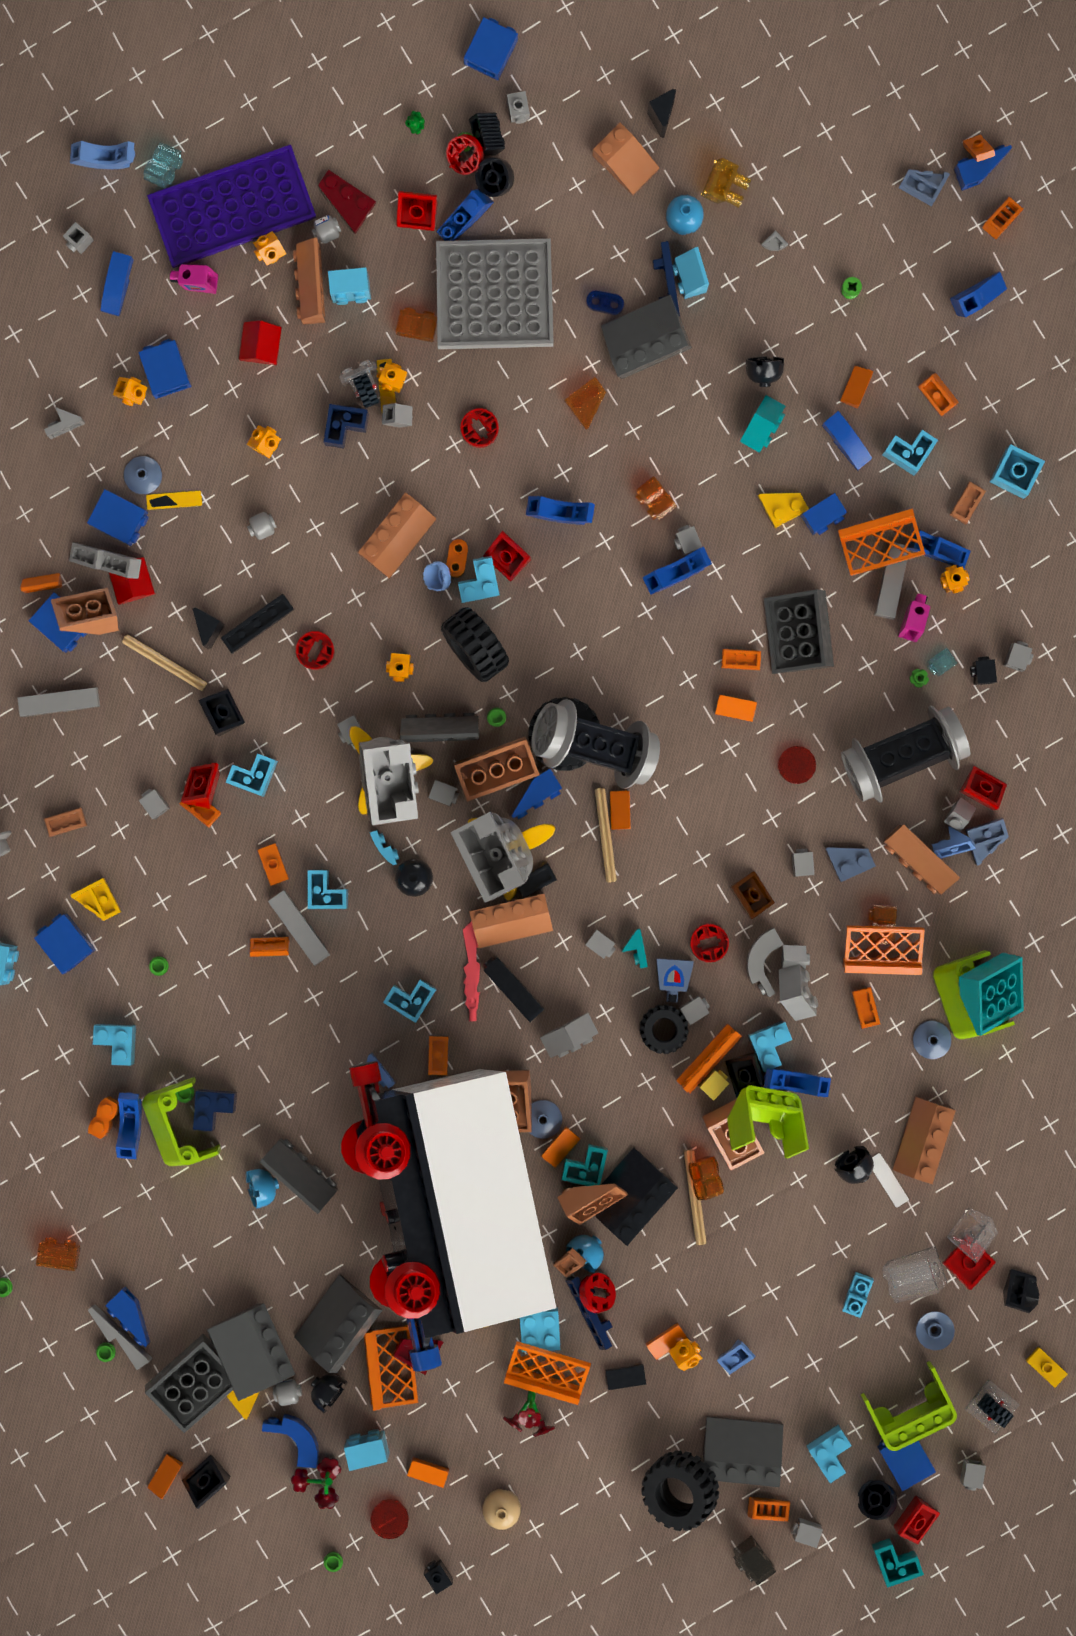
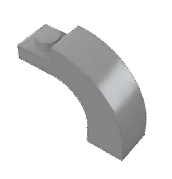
M775 928L767 930L754 941L749 949L746 962L747 974L751 984L759 981L760 984L757 986L762 995L766 994L767 997H771L776 993L765 975L764 963L772 951L784 945Z

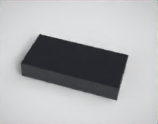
M547 863L531 872L527 881L519 886L518 889L523 898L553 883L557 878Z
M643 1364L605 1370L608 1390L647 1385Z

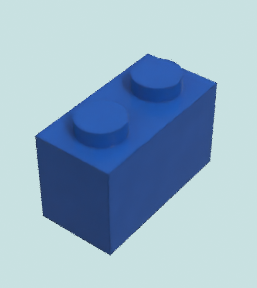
M834 493L802 513L801 518L812 535L816 533L821 535L828 530L827 526L833 522L837 525L845 519L843 516L847 511Z

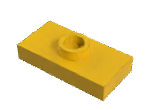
M1037 1347L1025 1360L1054 1388L1068 1375L1040 1347Z

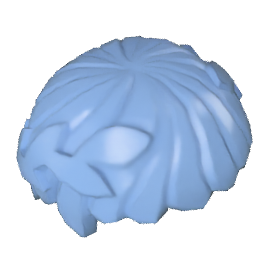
M436 561L424 568L423 580L428 589L438 592L444 591L449 587L451 575L445 563Z

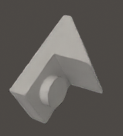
M56 408L61 422L54 421L48 424V428L44 430L47 437L53 439L84 425L85 421L80 416Z

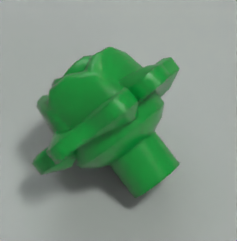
M412 111L405 122L412 134H420L425 126V120L419 111Z

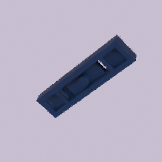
M669 241L661 242L662 258L653 260V269H664L667 295L671 294L680 316Z
M570 1277L565 1280L599 1350H607L612 1347L606 1331L613 1327L610 1320L600 1322L596 1313L590 1312L584 1307L579 1295L581 1282L578 1277Z

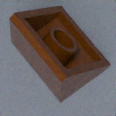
M755 871L729 886L749 919H754L775 903Z

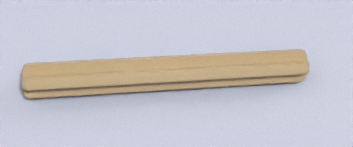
M127 634L123 638L122 643L197 689L201 691L205 689L206 681Z
M605 788L595 789L605 875L606 881L609 883L617 880Z
M689 1149L684 1151L695 1240L697 1245L706 1244L695 1153L694 1150Z

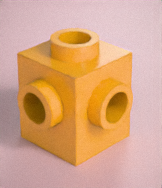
M273 231L259 237L253 243L257 249L254 251L259 261L263 260L266 265L275 263L279 258L286 255L285 250Z
M386 363L384 368L380 367L378 371V384L385 391L391 392L393 390L400 394L407 377V371L402 370V367L398 364Z
M119 377L113 395L123 399L122 403L126 405H141L145 399L147 387L142 385L141 380L137 378Z
M258 425L246 445L259 454L270 458L277 449L281 438L275 435L277 431L269 426L264 428Z
M956 565L945 568L946 571L941 574L940 582L942 588H945L946 593L952 591L955 594L964 591L963 587L967 586V581H969L967 570H964L963 566L957 568ZM954 575H957L958 581H954Z
M391 653V659L386 664V672L389 673V677L393 678V681L404 682L405 679H409V675H413L414 664L411 663V655ZM402 665L403 669L398 671L397 667Z
M688 1338L678 1341L676 1346L669 1350L677 1367L683 1371L695 1367L703 1359L699 1353L701 1348L697 1342H692Z

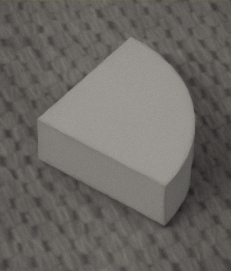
M775 230L761 245L767 250L779 251L786 248L788 243Z

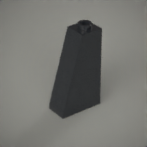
M491 957L484 964L486 968L483 971L529 1022L534 1020L544 1010L541 1003L499 957L496 959Z

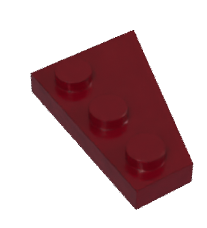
M328 169L318 187L339 212L343 220L346 221L354 234H356L375 206L376 201Z

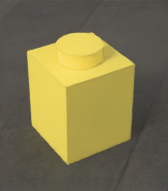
M713 1069L699 1087L710 1098L715 1100L729 1085V1082L726 1081L728 1076L721 1070L717 1072Z

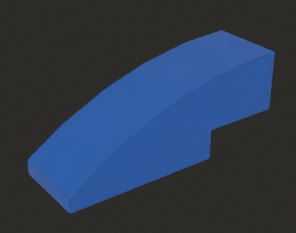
M113 251L106 276L100 311L120 316L130 282L129 275L134 262L132 256Z
M839 411L823 423V428L832 437L835 445L857 471L872 459L860 438Z
M919 530L925 551L924 556L949 565L963 566V569H965L970 550L941 537H935ZM913 541L907 547V549L914 552L920 551L919 545Z

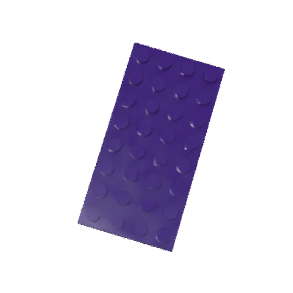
M291 145L147 195L173 268L256 240L272 231L275 233L317 218Z

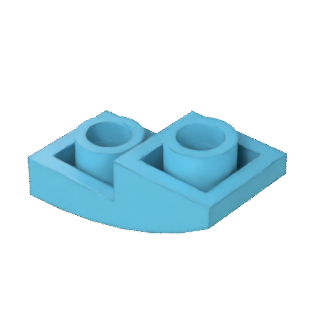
M378 830L370 832L372 840L382 856L392 865H397L396 860H399V855L396 848L392 849V846L384 848L383 844H386L383 833L379 834Z
M855 1272L842 1308L843 1312L861 1317L874 1282L872 1277Z

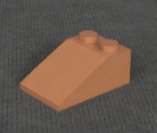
M621 123L593 149L592 156L632 195L660 169L638 140Z
M108 588L51 599L60 631L97 635L118 631L117 614Z
M530 1070L503 1071L507 1074L519 1132H532Z
M737 1099L702 1116L708 1131L730 1170L765 1153L756 1135V1141L739 1149L731 1150L727 1118Z
M616 1184L567 1188L557 1198L566 1216L580 1225L628 1196V1193Z

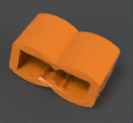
M108 1096L100 1102L97 1108V1116L89 1124V1134L101 1139L110 1132L113 1126V1119L120 1112L118 1100Z

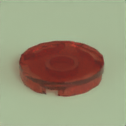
M801 746L787 748L778 759L779 774L791 784L807 782L816 771L814 755L810 750Z
M382 1500L372 1510L370 1519L372 1529L382 1538H398L408 1527V1510L397 1500Z

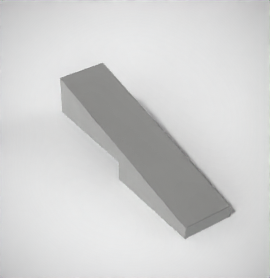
M72 542L70 562L107 571L126 578H139L141 559Z
M894 543L902 548L905 547L903 544ZM892 546L888 556L893 559L898 558L902 551ZM907 560L885 566L874 616L891 620L895 619Z
M97 687L17 697L20 717L100 707Z
M283 890L268 901L314 966L330 956L328 950L310 924L307 923L287 892Z
M96 1304L88 1309L108 1342L116 1338L136 1370L151 1361L152 1357Z

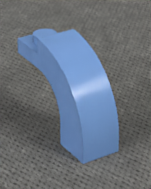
M84 141L71 144L70 163L83 167L124 169L130 167V163L133 162L135 157L134 143L130 141L113 146L96 145Z

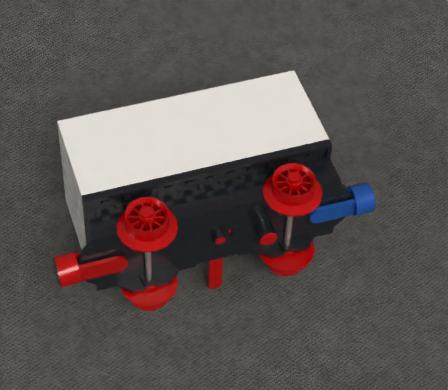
M372 1061L351 1066L349 1070L353 1087H358L364 1119L352 1124L345 1131L341 1141V1154L345 1163L352 1170L366 1174L379 1181L383 1201L380 1202V1209L389 1225L393 1252L382 1255V1258L373 1266L370 1274V1289L374 1298L381 1305L389 1307L397 1315L407 1318L413 1349L409 1351L413 1371H428L442 1365L439 1347L437 1344H433L432 1337L449 1332L460 1334L555 1309L556 1303L506 1072L477 1069L387 1090L384 1093L378 1094L380 1093L378 1082L382 1080L378 1062Z

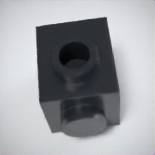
M989 656L978 657V661L973 662V666H970V675L974 677V685L996 683L995 659L989 660Z
M441 1559L437 1562L434 1560L426 1565L424 1576L436 1595L453 1584V1578Z

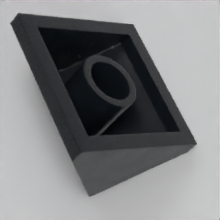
M671 89L651 100L648 105L647 114L662 138L665 137L675 101L676 89Z
M192 608L202 645L210 649L225 624L198 608Z
M229 689L198 700L217 736H221L245 723Z
M754 1052L725 1061L736 1098L741 1090L749 1085L764 1088L763 1076Z
M210 1455L190 1472L182 1482L195 1507L199 1509L228 1483L231 1476Z

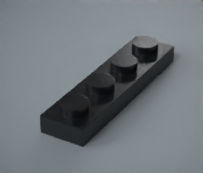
M281 594L222 636L221 639L233 654L295 609L285 595Z

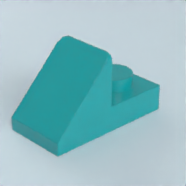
M636 929L621 952L636 950L637 953L633 954L635 965L639 964L640 968H645L648 965L641 929Z

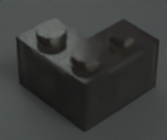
M752 1535L733 1549L735 1553L733 1558L736 1561V1566L741 1572L745 1571L747 1578L751 1582L755 1581L759 1585L776 1573L775 1566Z

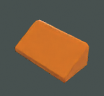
M854 366L840 402L858 409L874 371Z
M936 373L932 374L918 386L940 416H943L959 403Z
M60 573L26 578L21 583V591L24 593L62 587Z
M719 695L715 714L753 722L757 702Z
M610 791L611 830L631 829L630 791Z
M566 1126L541 1154V1157L556 1168L578 1143L580 1138Z
M677 1322L647 1342L646 1347L657 1360L675 1347L678 1341L686 1339L687 1336Z
M166 1454L147 1488L160 1499H163L183 1462Z
M413 1457L407 1476L444 1488L449 1469Z

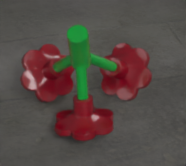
M528 1391L527 1401L519 1413H516L513 1418L504 1416L503 1419L519 1432L523 1430L519 1424L524 1425L526 1428L538 1426V1431L533 1433V1436L537 1437L554 1430L555 1426L545 1425L535 1403L536 1393Z
M324 1457L322 1462L318 1464L317 1470L323 1479H310L306 1469H296L291 1477L293 1490L295 1492H305L307 1485L310 1483L322 1484L324 1488L319 1489L314 1500L318 1503L320 1509L334 1508L335 1503L339 1501V1496L335 1493L334 1488H328V1486L332 1485L333 1480L341 1473L342 1469L338 1465V1460Z

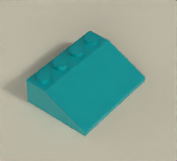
M1001 953L959 976L960 996L977 1035L985 1034L1024 1011L1023 958L1021 956Z

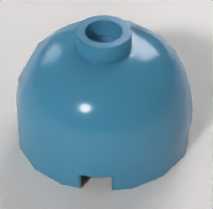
M680 195L674 198L666 210V220L669 228L680 235L696 232L704 218V211L700 201L690 195Z
M263 1169L246 1171V1183H249L250 1189H248L253 1206L257 1209L269 1205L276 1196V1189H279L277 1178H273L270 1172Z
M589 1235L575 1236L566 1245L567 1252L573 1248L587 1261L583 1268L591 1273L597 1270L604 1257L603 1248L601 1247L602 1242L594 1235L592 1237Z

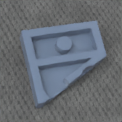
M908 170L899 189L932 206L950 174L948 172L933 174V171L920 172L918 170Z
M1003 818L966 829L967 836L972 840L976 848L971 850L976 865H980L982 860L989 854H992L997 849V846L1009 837Z
M825 848L840 882L876 867L868 849Z

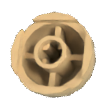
M497 1489L486 1496L483 1503V1516L491 1527L498 1530H506L518 1521L521 1514V1504L518 1497L512 1491Z

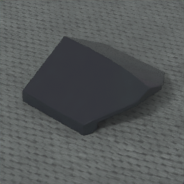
M1010 1269L1003 1290L1004 1306L1030 1313L1038 1305L1040 1295L1036 1276Z

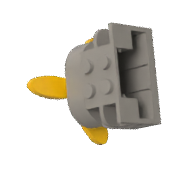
M351 726L349 736L355 749L360 754L359 763L362 788L358 799L360 813L362 815L368 814L372 825L418 819L416 793H419L418 783L415 782L413 775H416V771L430 766L433 763V758L427 754H411L409 742L405 743L403 740H394L388 737L372 739L361 728Z
M488 812L479 818L469 819L467 824L450 833L486 903L501 895H504L507 901L514 898L517 887L527 881L533 868V856L530 849L547 841L554 834L555 826L552 824H541L521 832L519 827L510 819Z

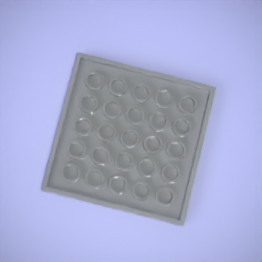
M551 238L436 241L438 349L554 347Z

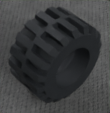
M657 1005L654 1008H650L643 1015L639 1029L645 1045L650 1050L659 1054L676 1052L686 1042L689 1032L688 1023L684 1015L675 1007L668 1005ZM660 1018H668L675 1025V1034L669 1040H659L653 1034V1025Z

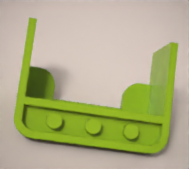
M984 950L937 966L933 971V979L951 1032L958 1039L979 1036L961 999L960 987L958 985L959 976L974 969L973 961L990 956V951ZM1007 1020L983 1035L1013 1026L1015 1023L1012 1020Z
M195 1077L148 1093L142 1101L143 1109L164 1163L168 1166L191 1165L219 1155L221 1150L220 1144L197 1152L196 1148L191 1145L180 1147L167 1114L178 1103L176 1092L192 1087L196 1081Z
M752 1085L741 1090L727 1118L731 1150L739 1149L756 1141L753 1121L769 1123L771 1135L776 1139L782 1140L785 1158L788 1159L809 1149L802 1102L797 1094Z
M930 1361L926 1364L934 1381L925 1386L924 1395L927 1401L892 1417L890 1411L885 1407H878L873 1410L865 1394H861L886 1447L891 1451H898L956 1421L957 1413L935 1367Z

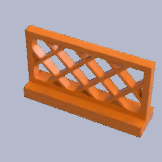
M913 508L838 530L850 576L925 555ZM913 524L914 531L911 536L901 532L904 525ZM890 529L896 532L892 542L882 537L885 531ZM899 534L909 539L904 548L894 544ZM873 535L878 538L873 547L864 543L867 536ZM880 540L890 544L885 554L876 549ZM855 541L859 543V546L853 553L847 549L846 542ZM913 541L919 545L920 551L911 553L906 549L910 542ZM862 545L871 550L867 559L857 555ZM892 546L902 551L898 558L893 559L888 556ZM873 552L883 556L880 563L874 564L869 561ZM855 557L864 561L863 566L857 570H853L851 565Z
M847 925L845 954L843 958L844 972L922 975L925 929L922 927ZM851 931L860 932L863 936L855 942L851 938ZM873 932H879L882 935L876 942H873L868 937ZM892 933H899L901 937L894 943L888 938ZM912 933H920L919 939L914 943L907 938ZM867 939L872 945L863 951L859 944ZM886 939L891 946L882 951L877 945ZM905 940L910 946L902 952L897 945ZM855 947L861 952L857 957H849V952ZM874 948L881 953L876 958H870L867 955ZM895 949L900 955L896 958H889L886 954ZM914 949L918 956L917 959H909L906 954Z
M726 1024L676 1081L686 1092L691 1093L742 1036L730 1025Z
M408 1325L377 1330L369 1329L364 1335L370 1401L373 1411L386 1407L418 1403L415 1371H413L412 1367L409 1368L407 1364L391 1356L392 1354L385 1349L392 1340L397 1344L399 1343L394 1338L398 1331L406 1330V1339H411ZM377 1334H386L389 1337L383 1347L377 1343ZM383 1351L391 1356V1359L385 1366L379 1362V1356ZM394 1359L402 1365L396 1374L388 1369V1366ZM404 1368L411 1372L407 1382L398 1377ZM385 1370L394 1376L387 1385L381 1381V1375ZM396 1378L404 1384L398 1393L390 1388ZM406 1387L413 1391V1399L405 1400L400 1396ZM387 1390L396 1395L391 1402L383 1403V1395Z
M516 1341L504 1383L578 1405L591 1363ZM518 1349L527 1351L528 1355L521 1357ZM537 1356H545L547 1360L540 1362ZM532 1359L535 1364L528 1367L525 1361ZM555 1362H564L565 1366L559 1368ZM521 1363L523 1369L514 1367L513 1365ZM551 1364L554 1370L547 1372L544 1366ZM578 1366L585 1368V1370L577 1373L574 1368ZM539 1368L542 1374H538L532 1371ZM570 1370L572 1375L565 1377L562 1372ZM558 1374L561 1379L558 1380L550 1376ZM576 1379L579 1385H575L569 1382Z

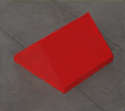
M399 191L397 227L435 231L438 207L437 195Z
M261 320L244 322L239 361L277 366L282 327Z
M503 531L483 555V557L492 556L494 567L510 582L531 561V557Z
M144 557L137 558L141 559L138 579L126 578L109 572L118 605L155 595Z
M211 763L190 768L181 799L182 803L207 809L211 808L220 776L219 764Z
M973 766L959 792L991 810H998L1007 784Z
M915 1495L894 1524V1528L900 1536L919 1544L940 1515V1512Z

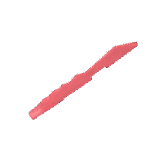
M471 921L463 929L469 962L463 968L467 976L463 983L466 985L464 994L467 997L465 1005L469 1009V1021H477L480 992H477V986L480 978V963L477 962L478 944Z

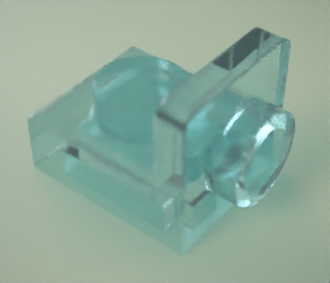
M947 648L927 661L929 664L927 667L930 672L938 677L957 664V661Z

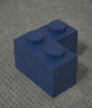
M329 404L323 441L325 446L344 449L347 430L366 433L369 418L368 410Z
M198 1089L195 1094L193 1130L213 1131L216 1124V1112L234 1113L236 1111L237 1092Z

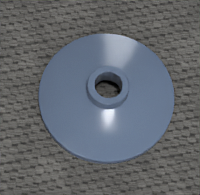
M139 456L132 459L126 465L124 480L131 491L137 494H149L159 487L162 481V470L154 459ZM140 471L145 472L144 477H139Z
M926 1021L916 1028L913 1035V1045L921 1056L927 1059H937L948 1052L951 1046V1034L944 1024L937 1021ZM931 1037L937 1039L935 1044L930 1043Z
M547 1100L533 1102L531 1104L532 1132L529 1133L541 1139L552 1137L559 1131L562 1124V1114L559 1108ZM540 1117H546V1123H540Z
M928 1312L919 1319L916 1325L917 1339L927 1349H944L954 1338V1324L942 1312ZM933 1326L937 1327V1331L935 1333L931 1332V1328Z

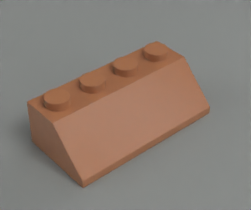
M311 238L297 243L296 250H293L294 262H297L298 269H294L295 281L299 282V288H296V299L300 300V307H297V317L301 319L302 324L326 323L321 247L318 238Z
M405 492L359 550L358 554L390 579L433 525L436 518Z
M526 737L454 762V767L467 802L539 776Z
M904 824L898 825L883 841L885 844L884 848L891 855L895 853L899 857V863L905 868L909 866L914 871L912 875L917 880H923L927 883L926 888L932 894L937 893L941 895L960 879L952 869Z
M545 894L469 911L478 948L553 931Z
M915 1097L892 1170L933 1184L956 1110Z

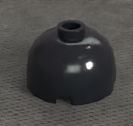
M499 158L483 160L479 164L478 172L475 174L476 185L479 191L489 197H498L509 192L514 182V171L511 165Z
M763 356L746 360L747 375L750 380L759 383V387H770L771 383L778 381L783 374L784 358L773 357L771 359Z
M410 859L399 865L395 874V882L403 894L417 897L425 894L433 884V873L424 861Z
M864 1146L854 1147L855 1150L850 1153L847 1150L836 1160L835 1171L842 1180L850 1184H858L869 1179L874 1168V1161L870 1152Z
M334 1373L325 1374L321 1378L317 1376L311 1384L313 1387L311 1392L313 1404L321 1412L326 1413L327 1410L324 1408L327 1405L331 1407L344 1390L341 1386L343 1384L347 1385L348 1382Z
M870 1480L862 1485L858 1492V1508L867 1518L883 1520L894 1513L897 1506V1495L894 1489L886 1482Z

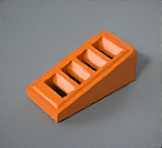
M1008 197L985 222L983 229L994 239H997L1023 211V208L1012 198ZM1006 206L1012 209L1015 213L1013 214L1011 211H1009L1006 208Z
M749 1497L747 1515L751 1519L788 1521L790 1501ZM764 1504L766 1505L765 1514H763ZM772 1505H774L773 1515H771ZM779 1505L782 1506L781 1516L778 1515Z

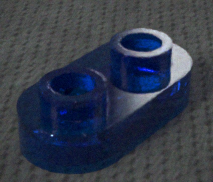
M595 290L591 291L586 298V304L592 311L617 315L624 308V300L617 294ZM598 299L599 303L595 305L592 303V300ZM617 303L618 307L612 308L611 304Z

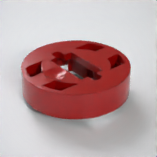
M462 134L453 138L448 143L446 149L449 168L462 175H468L477 171L480 167L479 164L484 160V151L480 142L468 134ZM468 146H474L473 155L465 162L464 160L460 161L459 158L461 156L459 154Z
M473 409L466 413L461 421L462 437L472 447H487L498 436L499 425L497 418L486 409ZM486 413L489 415V417H485L482 415ZM472 419L476 421L479 419L488 431L486 434L488 436L487 439L484 437L480 438L472 427ZM495 422L496 428L492 430V424ZM467 427L468 432L464 434V428ZM471 439H474V440H476L477 442L473 443V442H471L470 440H471Z
M308 632L297 642L296 656L299 662L308 669H323L334 658V644L322 632ZM308 636L312 637V639H309L308 641H304V639H305L306 637H308ZM322 640L321 645H323V648L317 659L309 662L310 657H308V654L314 643ZM300 646L303 648V655L299 653ZM327 646L331 648V655L328 654ZM323 660H326V661H327V662H326L325 664H323V665L318 664V663L322 662Z
M704 924L692 933L690 947L693 954L699 960L716 962L727 953L729 939L721 927L714 924ZM709 927H714L716 932L710 931ZM702 929L703 933L698 937L697 932ZM715 936L717 939H721V942H718V946L703 950L702 947H697L700 944V940ZM721 949L722 954L717 957L716 953ZM703 954L709 955L710 959H704Z
M594 1273L586 1276L581 1281L579 1295L582 1304L587 1310L593 1313H601L609 1310L614 1305L616 1290L608 1276L602 1273ZM594 1287L604 1289L608 1296L606 1298L594 1296L590 1289H594Z

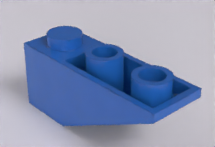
M1000 145L994 148L995 156L979 162L974 158L970 160L969 158H964L958 161L954 171L961 190L980 185L1010 152L1012 146L1005 147V145Z
M479 189L472 190L437 230V233L444 241H456L494 202L485 193L480 192Z
M997 272L951 297L950 301L957 316L967 317L985 307L1007 290L1001 273Z
M551 769L533 779L512 814L513 819L515 817L518 820L528 814V809L532 807L537 809L544 805L543 800L550 797L552 800L561 794L559 790L562 787Z
M125 1286L105 1305L108 1308L107 1312L112 1317H117L121 1321V1327L127 1332L130 1331L134 1335V1340L140 1346L146 1347L150 1343V1338L139 1300Z

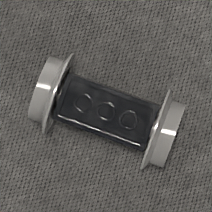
M565 699L558 704L548 703L540 711L533 728L532 750L536 756L542 757L544 764L550 768L557 767L565 757H570L614 770L617 785L627 789L634 784L643 785L651 778L659 760L660 741L655 733L650 732L648 725L643 721L634 722L625 732L578 718L573 701Z
M931 705L928 707L930 720L865 748H862L856 738L852 739V748L841 752V757L849 780L862 802L874 798L879 803L883 802L881 787L944 760H948L953 769L958 770L960 768V760L969 757L971 752L962 725L950 707L938 711Z

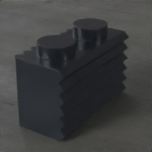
M496 112L476 113L469 118L473 137L480 142L484 156L497 155L505 149V141L501 135L500 121L497 119Z

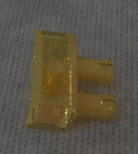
M720 158L715 160L701 196L716 204L726 201L739 208L742 204L740 201H743L744 197L730 191V187L733 183L747 190L751 179L737 173L738 165Z

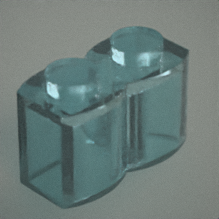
M160 142L146 165L144 180L164 189L168 184L171 185L175 177L174 172L176 169L179 170L183 163L181 151Z

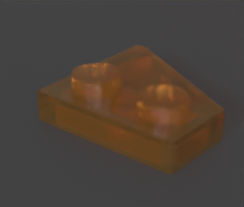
M594 377L564 400L585 430L589 428L606 391L596 377Z

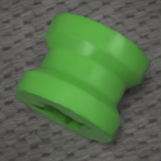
M855 277L847 278L841 287L842 295L847 299L856 298L862 289L860 280Z

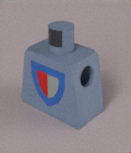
M656 958L659 990L667 991L666 1002L677 1003L678 991L687 992L694 961Z

